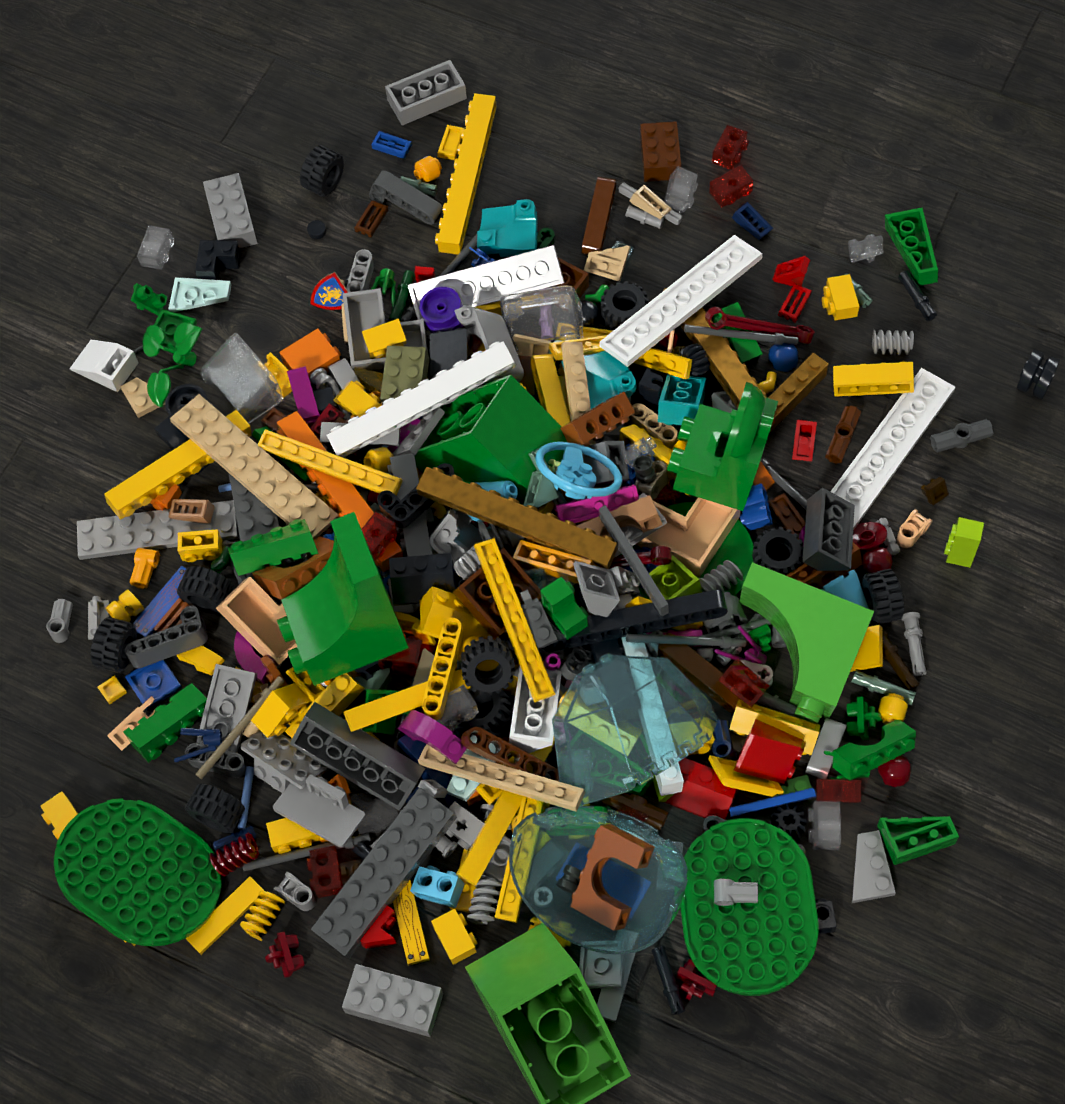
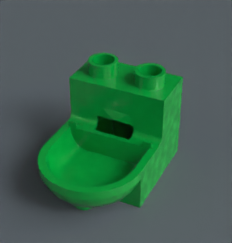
M746 382L738 410L732 409V412L729 413L700 404L695 419L684 416L677 439L685 441L687 444L685 450L673 448L667 471L677 474L673 490L743 511L760 464L778 401L766 398L758 387Z

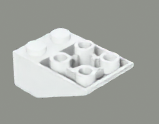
M90 340L70 367V370L118 392L120 386L125 383L138 365V360L134 351L120 344Z

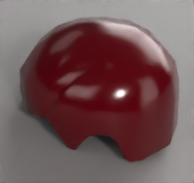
M878 546L866 550L861 556L863 564L861 566L867 573L891 569L892 557L884 547Z
M900 755L880 765L878 773L886 785L892 787L903 786L910 779L911 765L906 756Z

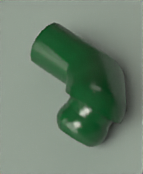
M224 546L221 555L212 561L211 570L221 573L227 568L231 558L228 551L229 547Z

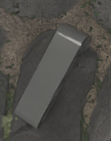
M381 171L369 193L371 200L383 204L385 199L430 225L435 223L443 210L439 202L387 171Z
M187 606L181 611V624L129 643L125 648V653L133 667L143 668L205 644L208 640L205 623L197 607Z

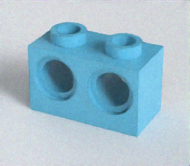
M419 866L410 891L417 898L456 908L465 883L455 872L447 871V873H443L433 866H427V868ZM432 879L431 884L425 886V883L428 880ZM452 884L450 890L444 891L446 886Z

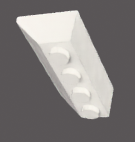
M519 667L509 743L527 753L553 744L561 681L560 670L550 671L546 669L555 695L534 703L522 669Z

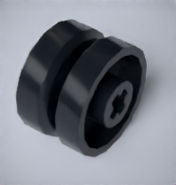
M1034 349L1020 374L1021 378L1017 385V390L1026 393L1030 390L1032 384L1036 383L1033 389V396L1043 400L1061 359L1050 356L1047 358L1044 366H1042L1044 353Z
M184 384L174 388L168 394L165 401L168 415L172 417L198 394L209 402L206 393L202 388L193 384Z

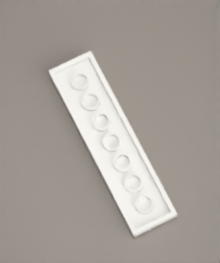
M551 245L409 284L408 288L417 319L422 320L423 318L419 310L420 301L424 294L436 287L451 288L458 293L463 306L477 307L564 283V278L555 246Z

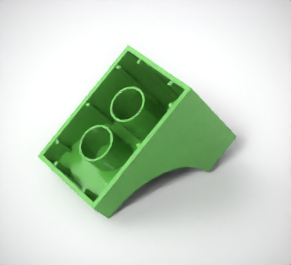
M752 562L742 586L739 602L766 618L783 638L793 667V688L789 703L797 706L794 713L796 717L818 724L821 717L830 718L836 708L874 611Z

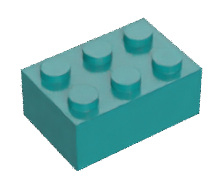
M667 374L659 399L658 422L665 425H682L684 416L695 419L699 405L704 403L706 378L690 376L689 379H682Z

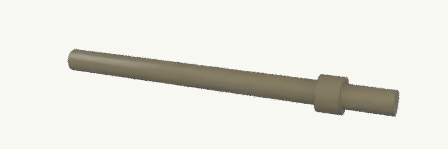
M278 676L269 688H265L262 691V696L196 772L195 775L201 780L248 726L273 690L279 689L285 682L281 677Z

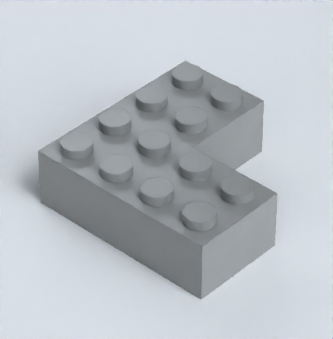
M381 288L343 293L352 370L354 373L384 369L386 357L371 359L362 334L364 330L386 323ZM424 320L400 322L407 344L404 346L426 347L428 352Z

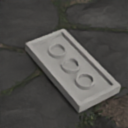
M216 664L200 729H221L223 742L249 710L257 673ZM243 731L227 751L238 753ZM198 736L196 743L204 745L203 736Z

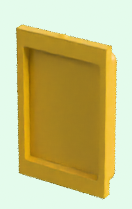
M709 756L708 760L724 786L776 797L777 794L783 795L784 791L778 782L736 772L734 768L737 761Z

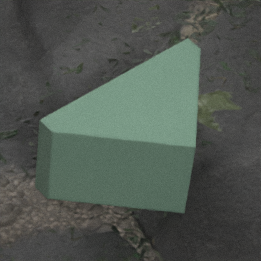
M540 470L532 472L523 506L532 505L537 508L558 498L553 483Z
M390 668L373 672V677L365 680L362 676L354 677L365 688L361 692V695L365 697L367 689L386 690L392 681Z

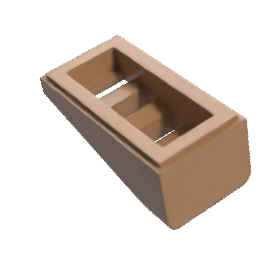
M173 499L168 517L170 519L210 524L214 505L209 500ZM180 505H181V506H182L181 513H178V512H179Z

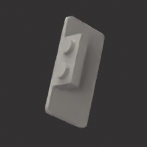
M259 731L241 743V750L254 758V775L281 793L284 792L290 783L303 789L307 786L305 780L310 774L318 778V776L323 775L329 770L325 765L290 745L291 739L285 735H274L267 738Z
M310 774L305 780L307 786L303 789L290 783L273 805L274 811L332 844L344 847L365 819L364 811L349 804L345 790L339 786L334 787L330 785L323 777L318 776L317 778Z

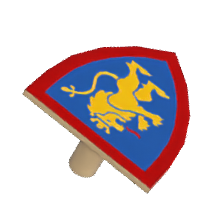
M336 272L327 275L318 282L311 295V305L327 310L342 309V304L344 303L343 293L349 292L344 286V281L338 277Z

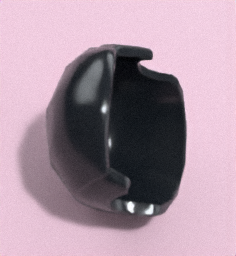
M584 300L573 306L570 316L575 325L595 328L601 322V313L595 303Z

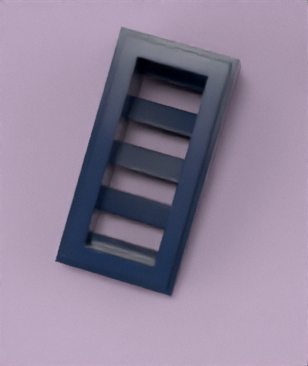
M748 202L732 216L736 223L758 240H761L773 229ZM763 227L764 230L760 233L758 230Z

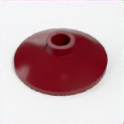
M877 522L861 523L853 530V543L860 550L876 548L887 538L886 528Z

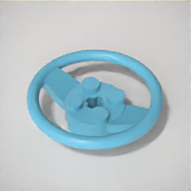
M552 442L539 448L536 453L535 461L540 472L553 483L556 490L560 488L565 491V496L585 499L587 496L588 499H591V497L608 496L617 492L622 485V475L618 467L605 455L589 447L570 442ZM564 450L563 460L554 474L544 463V455L550 451ZM582 454L590 456L605 465L613 474L614 483L606 488H594L596 476L592 472V467L583 462Z

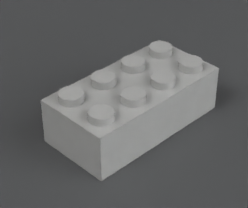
M451 60L385 86L387 101L401 125L467 99L465 84Z
M239 173L204 181L203 184L217 240L237 241L239 248L258 244Z
M356 964L342 1008L345 1013L430 1037L443 997L442 988Z

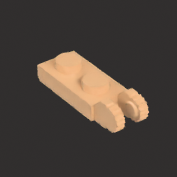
M152 696L131 712L107 735L121 751L130 744L123 731L127 728L133 730L139 725L137 721L143 717L148 719L154 714L155 709L149 717L143 712L155 700Z

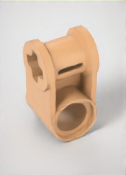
M914 509L899 529L897 535L898 545L902 548L912 547L920 536L928 530L933 520L930 518L926 519L918 513L917 509Z

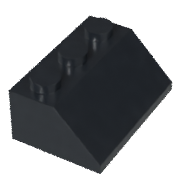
M451 553L389 558L394 606L420 604L419 601L432 586L450 593L455 591Z

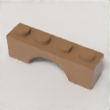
M651 495L610 512L620 528L630 526L638 528L645 533L663 525ZM600 516L584 521L576 526L583 530L584 528H589L601 537L604 535L610 536L600 520Z

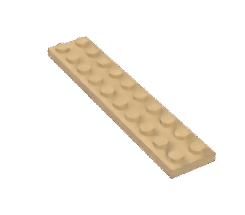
M200 394L170 418L171 423L286 524L289 525L290 522L296 519H305L311 535L315 539L331 526L330 521L339 518L334 510Z

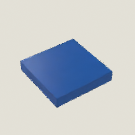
M164 660L138 668L125 676L142 704L151 696L155 699L150 706L145 708L146 710L182 689V686Z

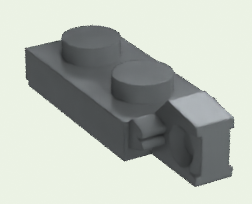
M528 589L521 592V597L525 603L521 607L538 649L557 642V637L541 602H539L538 598L532 600Z

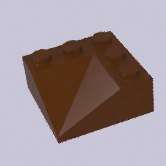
M502 548L500 553L520 604H525L520 593L527 589L532 600L535 598L540 600L541 593L538 586L509 553ZM481 567L452 593L489 635L496 639V637H499L506 631V628Z

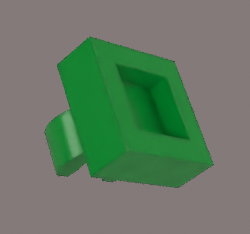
M767 624L748 632L755 643L762 648V652L771 650L769 643L772 642L771 630Z

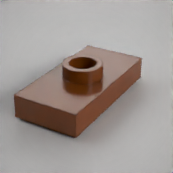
M268 655L260 658L269 673L266 677L271 684L278 676L285 681L277 666ZM286 681L281 685L280 688L288 685Z

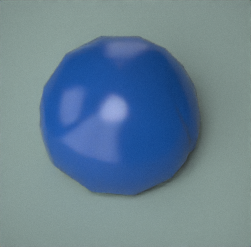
M774 344L770 347L768 357L775 370L786 372L797 366L798 352L793 344Z

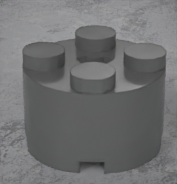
M730 592L724 593L728 612L723 617L703 621L707 633L748 622L737 596H731Z

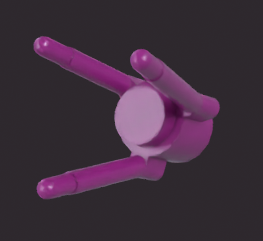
M741 625L738 626V629L753 646V648L744 652L745 659L715 649V653L736 661L746 660L765 665L767 661V656L761 652L762 648L755 643Z

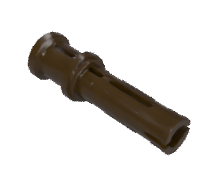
M883 631V659L890 663L907 690L915 689L920 683L897 653L898 647L892 644L888 638L887 631Z

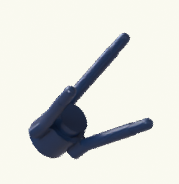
M181 728V735L203 736L204 745H208V747L175 758L174 762L209 751H215L216 746L222 743L221 729Z

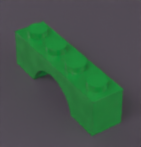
M894 720L882 726V738L877 744L862 746L847 743L833 750L832 768L850 781L914 749L916 731L903 721Z

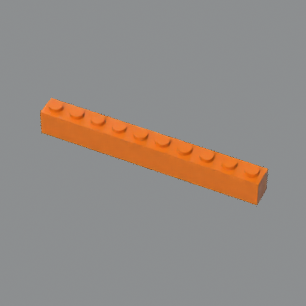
M297 411L277 422V434L327 451ZM299 464L302 469L305 467L308 471L309 479L318 484L317 488L322 496L326 495L332 510L336 509L338 511L339 517L355 512L376 566H379L382 572L390 569L389 558L403 557L400 546L352 483Z

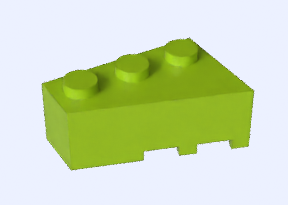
M958 518L957 522L952 525L944 550V554L947 555V563L971 568L981 541L983 522Z

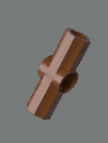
M845 406L825 456L829 462L835 464L842 463L861 415V411L857 407Z
M611 786L606 790L602 800L603 805L610 806L612 809L622 813V815L630 816L633 822L641 821L658 830L663 828L668 817L667 811L649 804L643 797L636 794H626Z

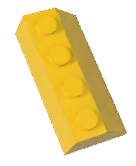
M635 424L620 429L619 441H624L625 446L629 443L642 454L647 456L651 454L655 457V461H663L666 467H668L673 449H669L660 439H655L644 428H639ZM667 471L669 479L667 484L674 487L677 474Z
M432 586L419 601L421 633L439 639L444 621L449 618H456L461 622L463 628V640L471 636H483L485 638L490 636L453 593ZM453 628V629H451L449 632H450V633H454V632H456L458 629Z

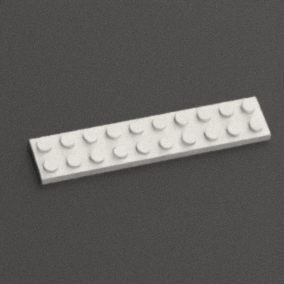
M736 235L732 236L602 339L600 347L628 367L762 259V253Z
M923 368L914 377V393H903L831 490L832 493L855 505L853 530L955 390V386Z

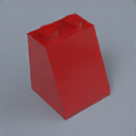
M755 719L738 756L734 771L784 784L787 777L792 778L796 768L793 766L795 759L800 760L804 752V748L801 747L803 740Z

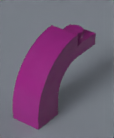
M237 631L234 640V650L241 669L257 673L256 681L262 685L268 683L269 680L266 675L269 673L262 664L261 657L255 653V648Z
M415 710L409 711L397 728L412 740H420L428 744L454 764L459 761L467 749L461 743V739L452 734L451 730L431 717Z

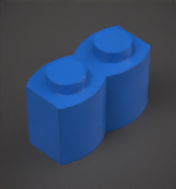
M762 483L751 487L744 510L742 511L743 514H740L741 523L744 526L746 525L749 531L772 524L768 497Z

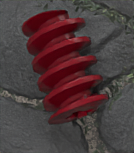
M249 832L245 834L246 841L240 836L238 837L239 844L231 841L232 848L224 845V853L221 849H217V857L210 853L211 864L220 875L227 876L229 872H234L237 868L243 867L244 863L248 864L251 862V859L255 860L258 858V846Z

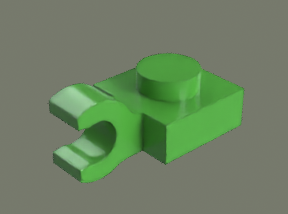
M807 775L789 779L786 781V786H781L784 791L783 795L812 788Z

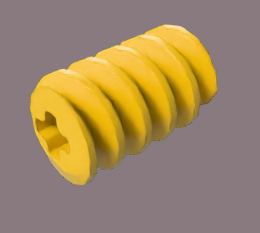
M268 891L259 892L258 895L261 899L256 898L254 900L256 906H251L249 909L252 914L245 915V919L248 922L242 921L240 923V926L247 934L260 941L263 939L259 936V933L267 934L264 925L270 927L272 925L268 918L276 919L273 910H281L277 903L285 904L282 898Z

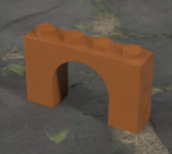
M321 536L313 539L318 554L311 555L310 552H307L308 560L293 567L280 568L268 564L264 569L252 573L256 583L268 595L278 599L292 595L306 586L321 572L330 558L334 541Z
M612 824L600 825L594 835V844L587 854L588 860L585 868L580 873V882L575 893L573 892V901L570 907L616 931L625 928L632 908L611 897L606 892L602 883L603 867L613 857L636 869L646 868L655 846Z

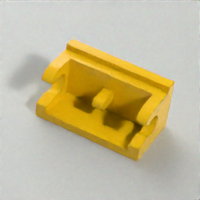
M270 352L266 355L267 362L263 364L260 361L258 364L259 375L284 398L292 392L287 374L289 370Z

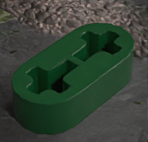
M543 228L537 233V249L554 244L555 233L552 229Z

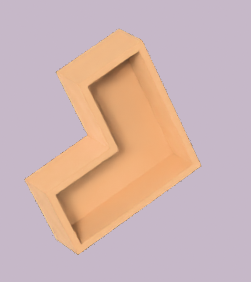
M698 497L687 515L683 516L653 501L656 508L665 517L667 524L635 545L650 549L657 546L670 547L671 556L674 555L694 575L700 578L739 519L740 510Z
M251 577L243 580L216 607L262 656L268 655L276 666L280 665L289 656L288 650L297 647L295 640L285 642L277 623V619L287 616L282 601L277 605Z

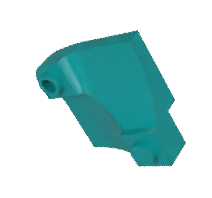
M524 199L517 200L516 204L511 206L482 209L480 230L477 231V248L486 254L499 253L500 257L515 256L537 250V211L534 202Z
M602 351L584 355L591 409L619 393L625 392L627 398H629L635 392L637 384L632 372L611 354Z

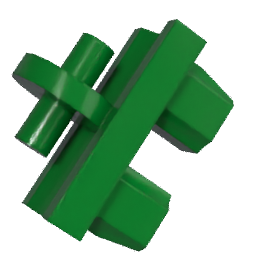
M136 283L133 287L134 292L131 301L137 304V309H146L159 315L166 305L167 296L162 293L156 294L151 287Z
M857 697V702L847 704V715L849 717L857 716V722H847V733L850 736H860L862 740H869V728H876V722L882 720V715L875 712V707H869L868 713V703L864 702V697Z

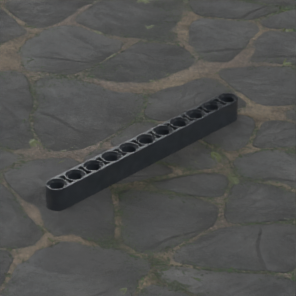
M711 590L667 599L669 613L664 616L659 614L653 603L613 610L608 617L589 615L587 618L588 627L568 640L554 623H550L558 641L542 648V650L553 652L626 637L627 634H642L720 618L728 612L725 596L721 590ZM508 633L501 634L498 637L501 639V643L505 641L508 644V648L512 650L513 658L517 659Z

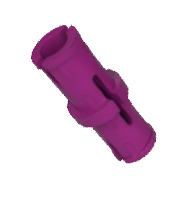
M555 653L549 654L544 660L545 667L550 671H555L561 665L560 657ZM549 661H556V664H549Z

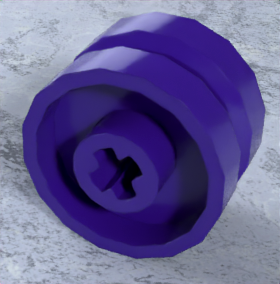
M436 287L423 295L419 310L427 329L432 334L441 330L453 331L456 328L463 327L454 311L463 307L460 297L455 290L448 287Z

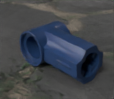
M713 721L709 726L715 738L713 742L714 755L735 761L736 752L733 749L728 721ZM724 750H728L725 755H721Z

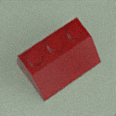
M680 756L678 763L684 780L682 792L675 793L664 803L705 819L708 816L714 815L726 820L738 789L724 786L714 769Z

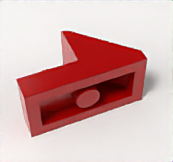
M802 256L778 264L773 281L793 286L794 283L802 286L810 259Z
M797 420L792 459L812 461L817 422Z
M388 905L361 938L360 942L364 948L396 944L395 939L385 932L386 929L390 930L396 922L395 911Z

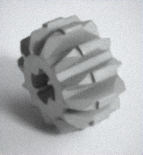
M474 546L453 564L456 573L463 580L468 579L482 567Z

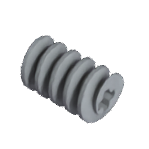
M873 330L872 348L874 354H877L879 349H881L882 354H885L886 350L889 349L890 355H892L894 349H896L898 355L901 354L902 350H905V354L908 355L910 350L913 349V331H910L908 336L907 332L903 330L900 336L899 331L895 330L892 336L890 330H887L885 335L883 330H879L877 335L875 330Z
M725 560L723 565H718L716 569L710 571V574L707 573L703 578H699L702 592L721 590L724 593L723 586L728 590L731 589L729 582L737 585L736 577L743 581V575L733 562Z
M482 875L477 885H475L477 889L473 890L475 897L471 899L473 906L469 907L471 914L467 915V920L475 924L487 925L488 921H495V918L490 913H496V909L492 907V904H498V900L494 899V896H500V892L496 888H501L502 883L492 877Z

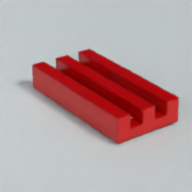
M794 283L778 316H785V319H792V322L796 323L812 290ZM796 290H799L789 311H785ZM803 293H806L795 314H792Z

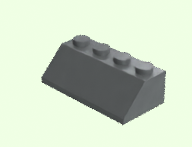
M823 487L807 499L802 562L818 571L851 569L855 505Z

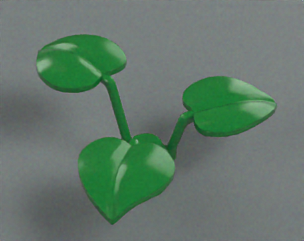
M181 323L174 333L177 351L162 345L165 341V333L161 327L156 325L147 327L143 337L144 353L149 357H155L160 349L173 353V360L178 364L161 369L159 374L152 373L149 377L147 392L152 402L158 407H163L171 387V379L165 372L178 368L183 369L184 366L192 367L195 364L196 354L191 350L202 331L201 327L190 323Z

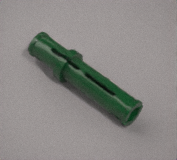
M406 270L404 272L402 282L397 288L398 293L388 321L401 320L410 295L408 285L413 284L415 279L413 271Z

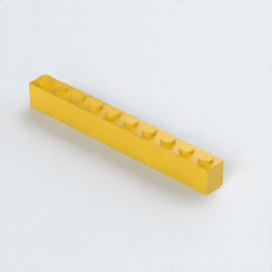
M474 93L473 101L470 100L469 102L470 113L466 115V129L462 130L461 135L463 141L462 144L458 145L459 157L455 158L454 161L455 173L451 174V188L447 189L448 200L443 205L444 216L439 221L440 232L436 233L435 244H438L439 252L459 254L462 251L497 108L496 96Z

